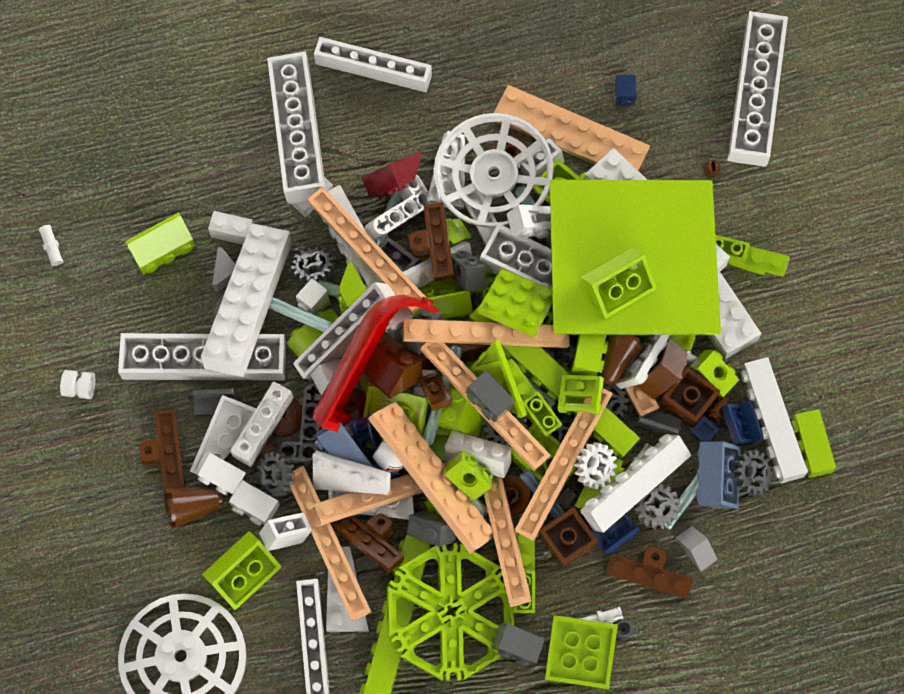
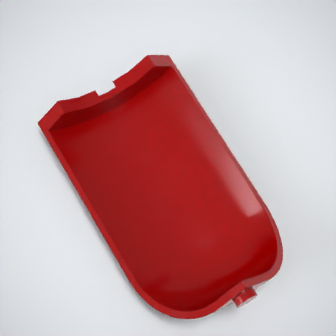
M394 295L378 301L367 311L312 413L314 414L313 419L320 427L338 432L341 426L339 422L345 424L349 422L351 416L343 408L393 316L400 309L413 306L438 314L439 310L433 306V301L426 297L420 299L409 295Z

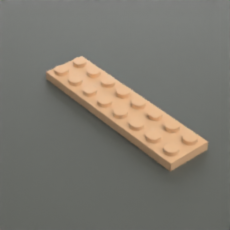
M510 85L507 86L494 113L519 117L535 127L544 137L545 141L550 138L562 151L592 164H597L614 148L639 171L650 148L648 144ZM510 124L509 128L534 138L526 130Z
M396 402L368 418L470 554L494 537L492 527L485 521L467 495L444 476L445 466L440 458L436 456L428 442L423 439L415 425L411 423L403 409Z

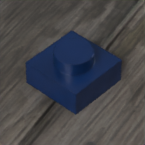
M703 417L690 431V434L700 442H710L720 429L706 417Z

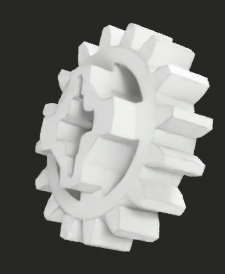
M596 442L593 445L587 444V449H580L582 455L576 456L579 462L574 464L575 467H578L575 475L580 476L578 481L584 483L583 485L594 489L605 487V482H611L610 475L615 476L612 470L617 468V465L613 464V461L617 458L611 456L613 450L608 449L607 445Z

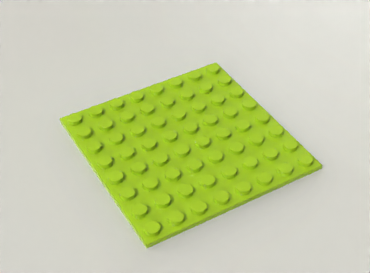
M550 180L553 334L721 335L712 180ZM633 247L645 254L657 289L604 319L587 295L581 277Z

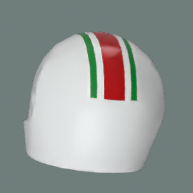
M383 439L372 457L378 466L385 471L395 472L401 470L404 467Z

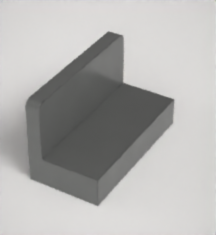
M234 389L192 391L195 417L214 416L222 395L236 400Z
M655 411L643 418L639 417L636 428L660 436L666 434L678 435L682 419Z

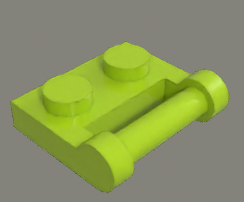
M562 375L558 400L559 413L577 411L591 412V414L599 415L601 412L600 401L604 378L601 376ZM568 397L591 398V404L568 403Z

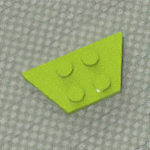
M498 339L490 344L491 346L487 351L482 353L479 360L469 370L477 378L487 371L515 400L509 412L517 414V417L522 418L527 413L502 345Z

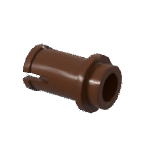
M725 396L718 397L713 407L708 409L707 417L714 422H718V420L722 419L723 411L721 407L730 404L731 401Z

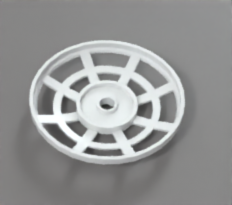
M482 114L462 122L445 137L435 157L434 180L442 202L459 219L479 227L496 228L497 224L508 226L509 221L487 223L488 212L497 213L515 208L529 195L533 185L545 186L538 201L533 205L540 206L549 192L550 180L553 179V159L544 137L530 123L509 114ZM487 122H502L500 134H487L476 138L470 129L475 125ZM510 124L526 130L536 139V142L527 148L519 140L508 136ZM464 133L469 143L460 151L456 160L444 158L450 144L460 134ZM487 141H498L497 149L485 152L480 145ZM506 142L516 146L522 152L513 158L505 152ZM473 148L477 157L472 165L462 163L465 155ZM542 148L547 161V178L536 177V168L532 154ZM527 159L530 167V176L518 175L517 165ZM441 166L453 169V182L456 192L447 196L441 183ZM492 169L500 171L497 177H490L489 172ZM459 171L470 173L472 183L464 188L460 185ZM516 183L527 184L524 192L516 199L511 192ZM478 190L481 194L485 195L483 204L480 205L472 201L467 195ZM504 195L509 202L507 205L490 207L493 197ZM462 198L469 206L480 211L478 220H473L463 215L454 208L451 202Z
M176 594L163 597L142 609L124 632L118 654L121 682L127 694H135L127 680L126 672L138 669L142 682L151 691L149 694H170L162 691L168 680L180 683L182 694H205L214 685L224 691V694H235L245 672L247 659L246 645L238 623L225 608L215 601L194 594ZM178 600H195L211 606V609L204 617L193 612H179ZM169 602L170 614L157 619L148 628L138 622L151 609ZM219 612L232 626L237 642L224 643L221 633L211 622ZM180 618L197 620L199 624L192 632L181 630ZM171 620L172 632L163 638L153 632L158 626ZM208 627L214 634L218 644L205 646L199 637ZM135 629L142 634L137 647L136 661L124 664L126 643L131 631ZM147 639L157 644L155 656L143 659L144 646ZM181 650L187 653L186 659L183 662L176 661V653ZM239 650L238 669L233 682L229 685L220 678L225 666L226 652ZM219 653L216 671L212 673L205 668L207 655ZM157 666L162 675L155 685L147 677L144 668ZM199 674L208 680V683L202 688L191 693L189 681L195 679Z

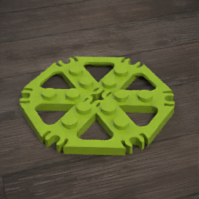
M457 543L452 544V551H448L446 545L440 546V549L436 545L399 567L398 570L402 571L404 575L399 571H395L394 575L399 578V582L394 583L390 581L387 587L388 637L396 634L395 637L390 639V643L400 642V648L395 650L396 653L404 649L406 650L399 657L443 681V672H445V681H450L451 672L456 675V681L461 680L462 672V680H465L500 658L501 656L497 654L498 651L491 649L499 626L473 612V610L494 597H500L503 600V624L507 623L514 626V606L511 607L509 605L507 592L504 588L505 583L500 580L502 571L495 574L501 567L476 552L470 554L464 545H457ZM429 559H435L438 562L439 591L413 577V569ZM467 559L483 568L486 576L462 592L461 560ZM399 597H404L425 609L428 613L409 625L400 627L396 621V601ZM448 606L450 608L460 606L454 612V617L452 615H446L442 618V616L446 614V612L448 611ZM440 631L441 661L437 666H434L416 656L414 648ZM463 632L488 647L487 655L471 665L464 664Z

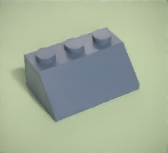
M341 423L338 432L323 428L314 435L316 439L314 443L321 452L325 451L327 454L373 467Z
M700 442V448L698 449L699 469L697 470L699 484L696 492L698 505L739 509V488L736 487L738 481L733 480L736 473L732 472V469H736L733 462L739 460L737 456L740 455L741 447L726 442Z

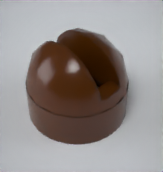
M708 160L705 163L704 172L707 176L714 177L719 173L720 164L718 161ZM711 164L714 165L715 171H712Z

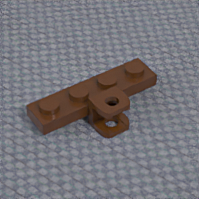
M444 203L424 205L427 230L416 231L409 235L413 256L416 258L431 257L435 281L455 278Z
M175 409L154 411L157 439L146 440L139 444L141 463L146 466L161 464L163 488L168 486L185 487Z
M379 513L366 522L367 526L353 515L330 522L336 532L388 573L404 561V555L387 543L393 537V530L390 529L392 521L384 514ZM379 521H384V522H385V524H383V523L377 524V523H378Z
M653 545L647 547L642 562L612 553L606 571L608 575L685 599L688 598L693 581L691 577L663 569L666 561V551ZM654 552H657L659 554V558L653 559L651 555Z

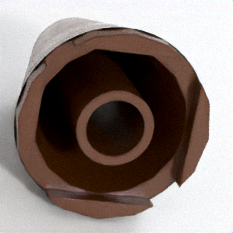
M607 334L605 339L608 342L606 354L602 353L601 360L604 361L602 373L598 372L597 376L604 378L603 384L608 386L611 383L616 384L645 349V342L639 344L640 339L633 335Z
M170 486L164 488L166 492L164 493L166 514L171 516V522H168L170 528L179 527L219 510V505H223L221 492L217 493L216 489Z

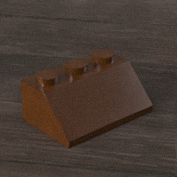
M384 332L362 375L388 398H392L419 383L418 378L422 377L423 373L421 361L388 333Z

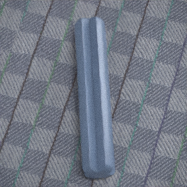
M525 470L520 475V478L535 493L540 481L530 470ZM556 501L550 510L551 515L555 519L566 513Z

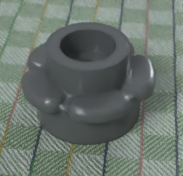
M624 619L615 622L618 625L616 637H619L620 640H627L633 635L634 628L629 620Z

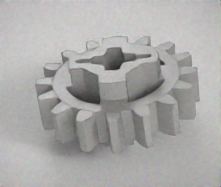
M660 484L659 488L651 490L636 504L637 508H635L636 514H639V521L644 520L646 527L652 524L653 529H656L657 525L664 529L665 523L671 526V519L677 520L676 513L681 512L678 506L681 503L677 499V493H671V487L669 486L664 489L663 484Z

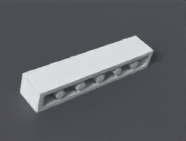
M319 37L314 52L317 65L422 92H427L432 77L431 65Z
M374 282L293 363L303 379L313 380L311 374L318 365L338 360L345 353L367 311L378 301L395 295L388 284Z
M766 357L745 363L742 371H740L741 378L748 386L747 396L749 400L753 401L754 410L763 433L762 439L766 440L768 445L766 447L767 455L774 463L773 473L775 478H779L780 484L803 478L807 474V469L769 358Z
M666 434L659 439V443L647 449L644 456L633 461L629 469L618 474L614 482L603 487L599 495L585 503L586 506L580 511L593 531L604 533L691 456L679 435Z
M318 579L296 581L306 694H330Z

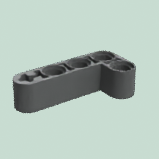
M315 383L308 384L304 389L300 442H283L278 449L279 453H284L287 449L294 451L290 456V465H313V456L306 458L304 453L308 450L320 451L314 443L316 441L315 437L308 438L305 436L310 430L315 431L317 434L322 428L313 418L307 416L310 411H314L321 398ZM313 392H317V394H315V403H312L311 398Z

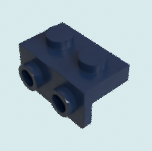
M746 400L740 404H726L721 407L733 445H749L763 438V433L751 400Z
M627 513L604 533L593 531L590 528L598 540L597 547L605 554L616 552L619 549V545L625 541L632 540L640 530L638 526L633 524Z

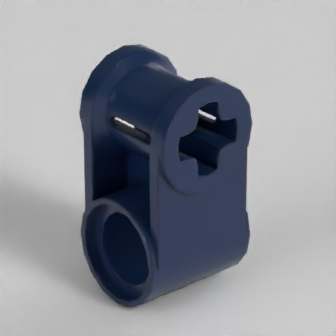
M368 414L367 417L360 419H351V428L356 444L364 455L374 454L381 443L379 432L368 419L372 414ZM368 440L372 443L371 450L367 448L366 443Z

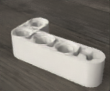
M416 175L415 180L408 183L410 185L408 188L398 191L403 202L365 226L364 229L372 240L378 239L423 211L424 205H430V203H426L429 192L418 175Z

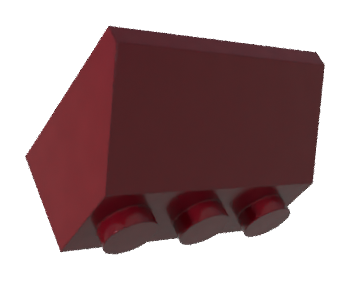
M421 151L362 176L361 179L370 199L378 196V199L408 188V183L415 180L422 157Z

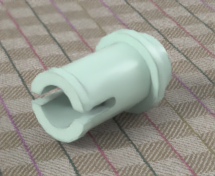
M321 280L319 281V284L327 289L328 295L336 298L340 296V286L327 281L325 283Z

